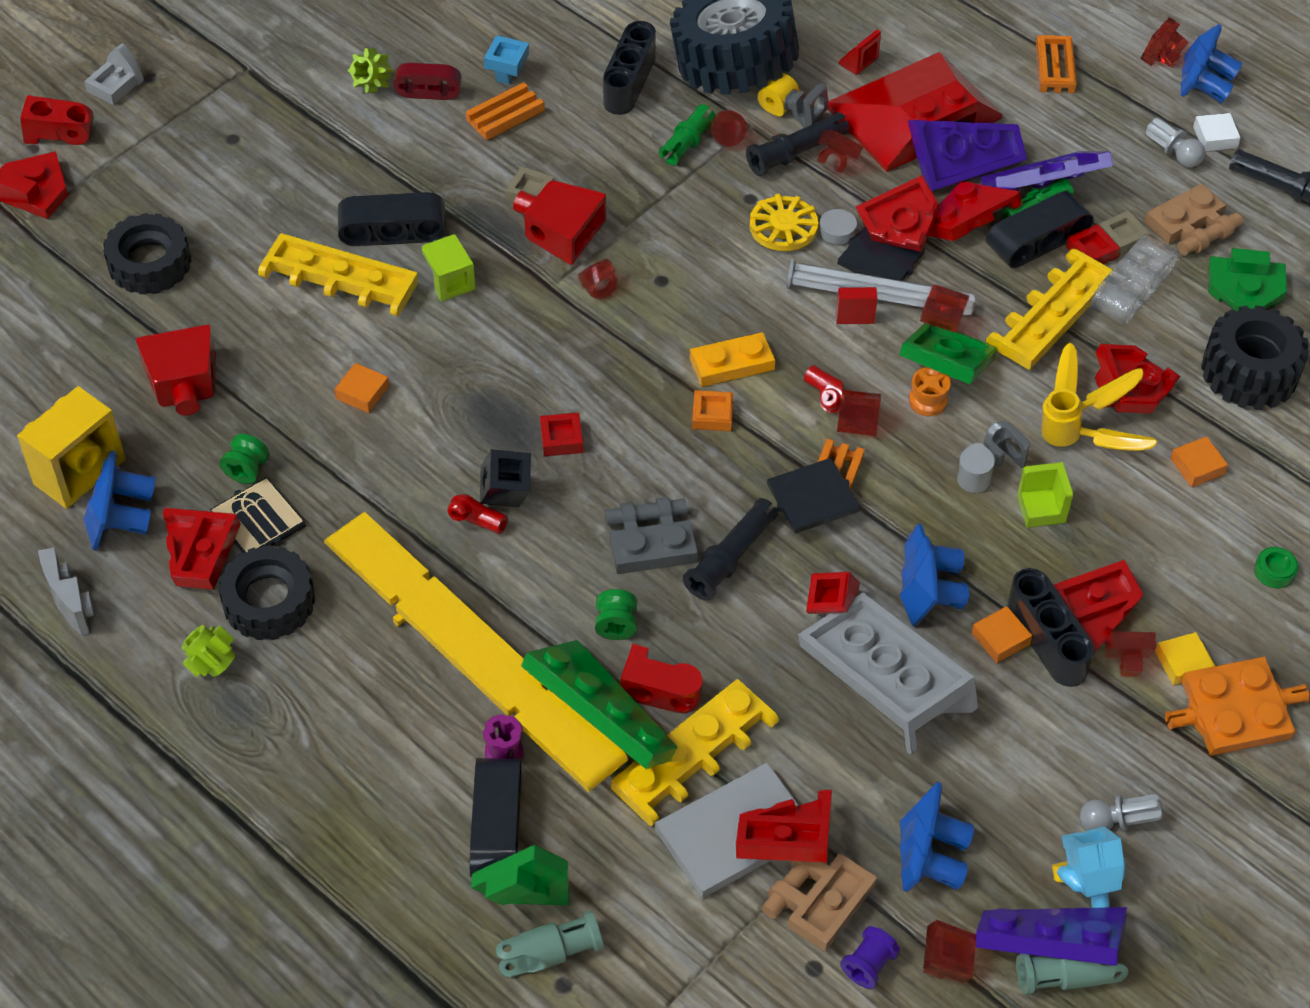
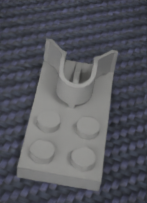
M863 592L854 598L847 613H830L798 634L801 648L904 730L906 750L910 755L917 750L915 731L939 714L972 713L978 709L975 677Z

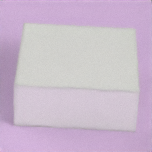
M1230 113L1196 116L1193 127L1205 151L1238 148L1240 135Z

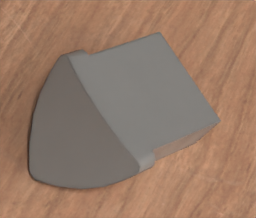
M121 43L110 52L107 62L87 78L84 83L88 93L115 105L136 85H140L144 78L134 56L126 45Z

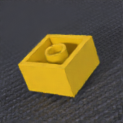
M79 386L66 396L58 399L50 409L35 421L28 423L17 434L33 485L66 509L95 486L100 476L102 464L112 450L116 451L115 454H117L116 466H119L126 460L112 410Z

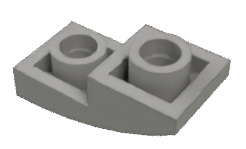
M55 547L38 550L40 563L57 608L65 620L81 636L90 634L87 617L95 616L90 592L82 593L77 577L71 578L68 563L59 562Z

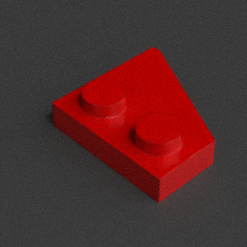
M961 181L939 204V211L928 236L955 241L970 233L974 228L984 226L993 221L992 212L1006 205L1013 210L1020 207L1022 204L1020 191Z
M164 508L163 519L167 524L168 532L166 544L167 550L171 555L169 568L173 582L176 586L214 590L241 525L237 514Z
M1125 559L1053 584L1091 639L1094 653L1144 595Z
M832 790L818 791V800L795 806L793 799L776 803L770 808H758L739 814L736 858L827 863Z

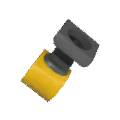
M782 73L783 77L777 81L770 79L767 82L768 86L763 87L758 92L757 98L764 110L776 116H783L788 110H792L793 117L803 128L815 124L829 108L826 85L818 83L806 96L805 92L799 91L796 81L785 73ZM819 97L818 107L814 108L815 101Z

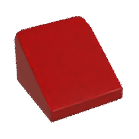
M876 29L842 57L838 64L855 75L862 72L879 58L881 31Z
M851 572L812 573L806 612L808 614L847 613L859 590L860 582Z

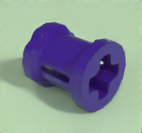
M868 926L862 933L863 941L852 955L844 956L840 966L846 976L861 987L873 989L879 981L878 973L889 959L894 960L900 954V947L897 945L896 940L884 930Z

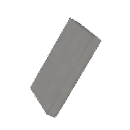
M765 763L655 822V831L703 899L772 861L736 858L739 814L758 808H770L776 803L793 799L795 806H798V804L770 765Z

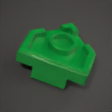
M1232 248L1229 258L1210 256L1208 262V293L1219 302L1225 301L1238 312L1240 306H1248L1250 309H1254L1255 305L1264 306L1265 310L1268 307L1276 306L1284 300L1287 292L1286 264L1270 262L1269 251Z
M532 845L473 873L471 889L484 894L486 899L502 906L505 904L569 906L568 861L537 845Z

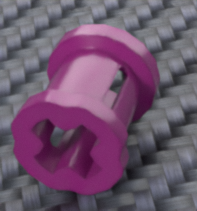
M499 714L491 717L485 723L483 738L486 743L485 758H521L522 761L524 755V747L520 741L522 726L515 717ZM496 727L498 729V735H495ZM509 750H512V757L509 756Z

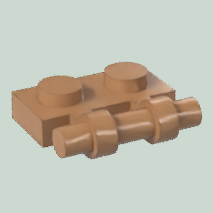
M1201 183L1148 211L1144 223L1168 245L1180 239L1181 242L1177 246L1178 250L1182 255H1187L1191 252L1199 253L1209 247L1210 242L1217 238L1223 240L1231 236L1235 229L1243 224V218L1237 212L1229 216L1224 215L1226 204Z
M840 853L830 866L822 862L792 861V869L783 880H777L768 891L769 898L761 907L763 913L772 919H776L783 908L793 910V914L788 919L787 927L824 952L834 942L874 889L877 882L875 875ZM806 879L817 881L807 895L798 890Z

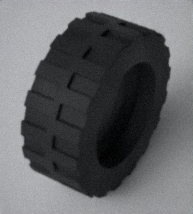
M144 213L139 216H130L127 220L118 222L115 228L110 229L107 233V239H104L103 252L109 275L112 280H115V284L118 287H123L130 293L137 292L146 295V293L156 294L162 290H168L174 287V284L177 282L180 283L184 279L185 273H188L190 269L191 255L183 227L179 223H175L174 219L163 217L162 214L155 213V215H149ZM144 245H161L166 249L164 256L152 262L136 263L129 259L130 252Z
M271 545L257 549L255 547L248 549V552L235 556L234 560L224 568V574L220 576V588L218 589L226 620L229 619L230 626L234 630H239L243 636L255 637L256 640H263L265 638H271V640L279 639L280 636H288L294 633L296 628H301L306 623V618L312 614L315 594L311 572H309L307 563L304 560L302 561L294 551L289 552L284 547L279 546L275 548L271 547ZM278 578L287 585V596L284 601L277 605L260 608L253 606L247 600L246 594L249 586L258 580Z

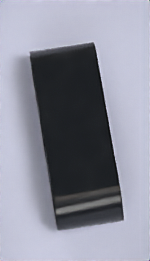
M634 21L627 25L604 72L603 105L612 114H626L634 108L655 62L656 29L649 22Z
M1063 191L995 224L986 236V243L1010 268H1017L1067 244L1068 237L1091 227L1094 216L1069 191Z
M435 193L352 196L341 200L338 204V237L342 243L349 246L427 243L442 239L446 233L445 202L440 195Z
M1034 568L1018 571L1012 581L1007 607L1031 633L1032 640L1030 645L1051 677L1063 686L1074 687L1080 685L1088 675L1094 655V646L1091 639L1044 572Z
M476 758L470 838V877L476 871L518 852L521 758Z

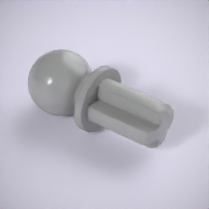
M1158 117L1148 124L1146 135L1165 148L1164 152L1167 155H1172L1176 152L1177 160L1182 166L1193 168L1202 163L1205 158V148L1200 141L1196 139L1185 140L1186 131L1183 129L1176 130Z
M1156 794L1122 799V796L1118 795L1115 796L1116 805L1112 806L1100 799L1088 801L1081 808L1079 815L1080 823L1085 830L1103 826L1111 830L1114 823H1119L1121 830L1127 831L1129 825L1160 821L1163 817L1161 800Z

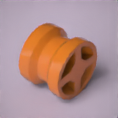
M928 367L917 370L913 374L911 381L912 389L909 394V404L913 411L927 417L941 414L946 409L948 403V394L951 386L950 377Z

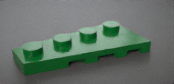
M578 640L527 652L521 664L523 669L645 769L672 760L678 746Z

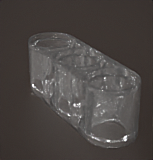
M1144 234L1098 286L1092 297L1090 307L1125 326L1169 276L1178 260L1179 251Z

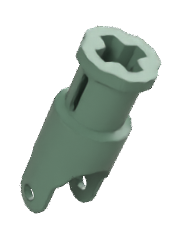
M589 910L583 913L582 918L558 926L552 922L501 941L496 947V954L502 960L499 964V971L501 975L508 978L524 973H533L564 963L567 956L591 948L595 951L603 950V941L593 912ZM505 947H511L509 952L503 951ZM509 965H513L515 967L513 970L506 969Z
M1019 954L1016 957L1018 983L1023 995L1032 994L1036 989L1058 986L1062 990H1072L1117 983L1124 980L1128 975V968L1122 963H1117V966L1045 956L1029 957L1028 954ZM1116 972H1121L1119 975L1114 976Z

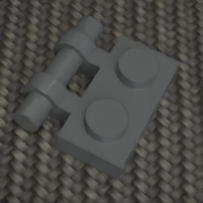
M669 497L656 498L655 503L635 506L633 502L620 503V508L605 510L607 526L622 524L624 529L610 531V545L617 574L697 562L698 552L690 520L674 522L672 517L687 514L685 498L670 500ZM657 518L659 520V525L637 527L636 521Z

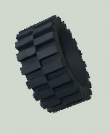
M683 0V8L676 7L673 12L674 18L670 19L671 33L681 77L685 82L689 81L690 86L695 89L703 86V91L712 94L715 89H720L721 95H730L731 89H739L741 94L749 92V87L756 85L758 89L768 86V79L771 78L777 81L782 78V70L789 72L794 67L793 61H797L799 57V44L791 0Z

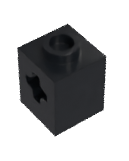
M491 449L481 464L480 503L520 507L530 493L531 453Z

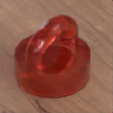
M723 110L717 113L711 121V135L721 145L735 146L745 138L747 123L738 112Z
M607 258L585 268L577 276L583 289L586 288L589 295L596 299L610 296L618 284L615 275L616 270L611 260ZM606 278L608 279V284L605 288L601 290L596 289L595 284Z

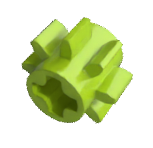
M365 48L364 55H352L354 61L348 72L351 73L354 79V87H364L366 93H377L378 87H389L388 80L394 69L391 68L387 61L389 58L388 54H377L375 48Z
M201 625L192 631L182 644L181 648L186 652L185 655L187 656L182 664L196 677L200 674L206 676L207 673L212 677H216L227 669L235 657V653L231 650L232 647L230 646L235 638L220 625L217 628L211 626L209 629L205 625Z

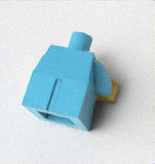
M1105 826L1085 830L1086 832L1084 833L1076 832L1062 835L1067 861L1052 864L1054 881L1064 882L1073 891L1090 897L1092 908L1109 907L1108 893L1121 890L1122 881L1125 877L1126 863L1123 857L1121 838Z

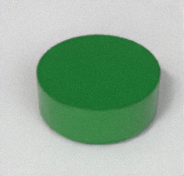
M1281 547L1265 548L1259 553L1254 565L1256 578L1262 584L1276 589L1289 586L1294 581L1298 571L1296 557L1290 551Z

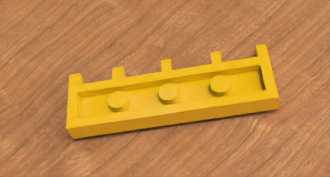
M283 233L279 234L258 269V275L263 278H268L272 271L290 276L289 285L299 287L303 280L323 285V293L328 297H333L337 290L359 296L358 305L367 308L372 300L391 305L390 315L397 317L400 316L419 283L418 272Z
M1071 249L1066 254V260L1072 265L1065 273L1057 268H1053L1048 273L1047 278L1054 285L1044 295L1037 290H1032L1026 299L1033 307L1024 317L1016 312H1011L1005 318V322L1012 329L1005 337L992 332L986 338V343L995 346L999 353L1031 370L1113 282L1114 270L1076 249Z
M736 679L667 735L678 746L670 762L645 769L637 761H634L611 780V789L648 825L653 826L655 822L659 821V816L652 809L656 804L669 794L678 802H682L688 797L687 790L681 785L701 768L710 776H714L720 771L718 763L713 759L732 742L741 750L747 749L751 745L750 738L745 734L749 728L760 719L772 728L779 722V718L768 705L739 679Z

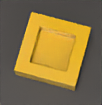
M1197 632L1159 642L1155 650L1173 686L1182 684L1181 679L1185 672L1215 666Z

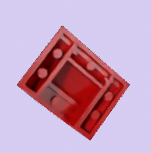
M941 52L829 101L828 108L832 115L838 112L845 115V118L839 122L842 123L848 120L849 133L886 172L916 159V150L908 120L955 122L961 119L965 123H994L1002 119V113Z

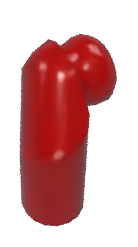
M815 365L810 366L804 375V382L820 391V404L822 408L829 413L841 410L846 402L843 382Z
M468 494L454 496L447 507L448 515L454 521L461 522L465 520L497 534L503 533L508 523L507 515L486 507Z

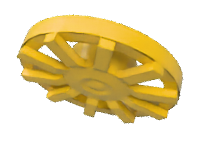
M777 193L774 197L758 201L757 205L750 212L749 228L752 236L758 243L772 250L794 251L810 244L818 232L819 222L814 206H810L807 202L801 200V197L796 195L795 197L781 196L780 193ZM777 205L778 210H775V209H774L773 207H771V206ZM783 205H789L788 209H784ZM795 207L801 209V210H798L797 212H793L794 209H795ZM763 210H765V211H767L770 215L761 214V212H762ZM806 214L810 217V219H799ZM756 220L768 221L767 223L756 226ZM798 225L812 226V228L807 232ZM769 229L771 235L767 238L761 232ZM797 233L802 236L801 239L793 241L792 237ZM775 239H786L787 242H778Z

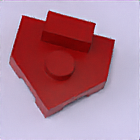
M56 151L4 163L0 168V201L48 219L68 196Z
M923 175L855 206L857 214L872 241L918 252L922 251L939 211L938 201Z
M1100 344L1095 352L1100 365V369L1094 377L1098 388L1132 370L1143 369L1142 380L1126 395L1107 406L1115 407L1117 412L1152 414L1181 377L1168 367L1164 371L1146 358L1148 353L1136 345Z

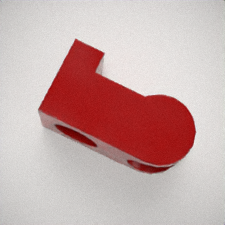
M31 95L26 96L20 116L24 144H38L40 139L62 140L71 145H82L88 141L94 120L93 111L82 103Z
M632 643L620 678V686L634 701L639 704L676 713H688L696 709L701 699L702 676L700 671L695 666L687 663L671 665L649 659V648Z

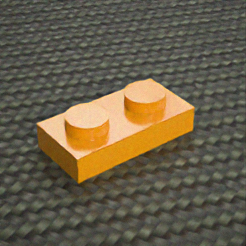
M763 332L690 349L689 359L701 387L775 370V358Z

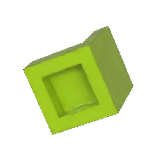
M455 234L422 246V254L433 271L435 293L441 302L475 290L474 264Z
M1063 462L1032 465L1023 468L1017 498L1027 528L1066 523L1073 491Z

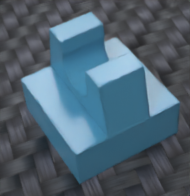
M496 35L484 57V69L495 72L496 82L510 85L512 75L518 76L530 54L529 43Z

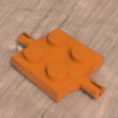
M1265 656L1185 672L1181 679L1188 697V708L1166 711L1165 722L1168 723L1167 727L1170 730L1193 725L1202 735L1210 756L1292 739L1295 734V729L1287 712V705L1308 702L1309 691H1305L1307 689L1305 684L1281 689L1273 678Z

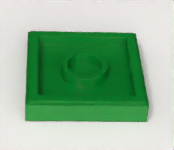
M929 320L903 342L899 356L971 385L994 361L998 349L988 343Z

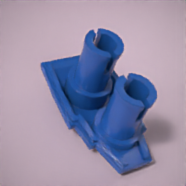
M1218 24L1200 35L1185 53L1184 66L1182 68L1181 96H1187L1190 89L1194 90L1196 88L1222 104L1233 88L1231 81L1235 78L1243 63L1216 48L1222 25ZM1207 68L1224 77L1227 81L1207 70Z
M113 450L102 464L100 476L96 481L83 519L92 550L97 551V548H100L103 530L108 531L110 527L146 535L151 510L114 504V499L112 498L114 494L150 502L155 486V476L150 477L120 471V466H116L117 454Z
M919 523L906 539L905 563L901 572L903 586L900 592L901 600L914 627L921 622L935 604L964 609L963 606H966L969 600V586L967 583H956L937 578V570L958 575L964 565V551L960 548L954 549L931 544L929 537L925 535L922 524Z
M936 782L900 820L901 876L903 891L905 892L912 890L920 882L922 876L958 890V887L962 886L967 874L968 865L966 862L958 861L932 851L931 843L933 838L957 847L961 851H965L974 833L973 824L939 812L942 791L940 782Z

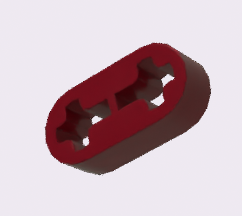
M403 63L396 69L393 87L399 95L406 98L451 100L456 98L460 92L462 76L457 68L450 65Z

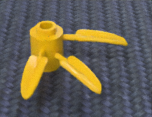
M1071 342L1067 344L1059 360L1054 391L1048 395L1042 406L1041 434L1044 440L1051 445L1065 447L1074 444L1080 438V435L1093 437V443L1096 446L1115 450L1141 451L1156 446L1158 441L1153 437L1104 428L1092 430L1081 427L1084 409L1093 405L1095 409L1100 410L1119 400L1142 380L1143 369L1138 368L1089 393L1086 396L1087 400L1081 402L1076 394L1078 381L1077 350Z

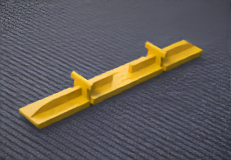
M361 513L324 540V543L390 606L398 601L396 604L398 614L393 616V622L396 626H400L407 621L507 716L515 713L514 717L520 722L522 732L524 731L588 793L628 761L627 755L620 747L549 689L546 691V687L523 669L521 664L524 658L435 576L427 580L430 578L429 570L367 513Z

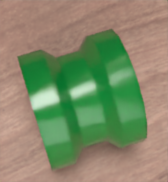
M244 433L237 434L230 443V452L223 454L219 466L225 475L232 480L243 484H252L259 475L258 467L266 463L270 452L267 446L258 438Z
M611 589L601 592L596 598V610L599 613L595 620L596 633L609 640H624L632 637L637 630V620L633 616L637 612L638 600L636 596L622 589Z

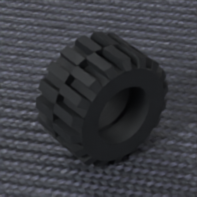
M1255 305L1254 309H1250L1248 306H1240L1238 312L1231 309L1225 312L1224 317H1219L1215 321L1214 327H1212L1201 363V370H1204L1203 378L1206 383H1211L1210 389L1215 394L1221 393L1223 395L1222 400L1228 403L1234 401L1238 403L1237 407L1245 409L1247 405L1253 406L1254 410H1263L1264 405L1273 408L1278 406L1280 401L1286 402L1290 399L1291 394L1295 392L1309 355L1307 350L1309 347L1308 338L1303 337L1304 331L1300 326L1293 325L1294 320L1292 318L1279 315L1280 311L1272 309V311L1264 310V306Z

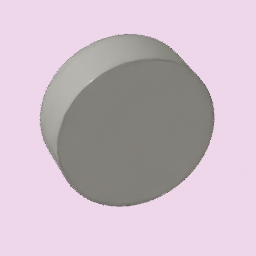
M843 209L829 210L821 216L820 236L826 242L835 245L849 243L850 239L856 235L857 220L849 211Z

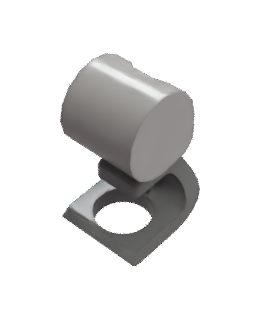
M1008 422L994 423L986 433L984 444L974 443L961 453L957 483L967 492L980 493L990 487L994 465L999 467L1003 464L1005 453L1020 468H1024L1030 446L1029 440ZM1012 439L1019 445L1021 453L1014 447Z

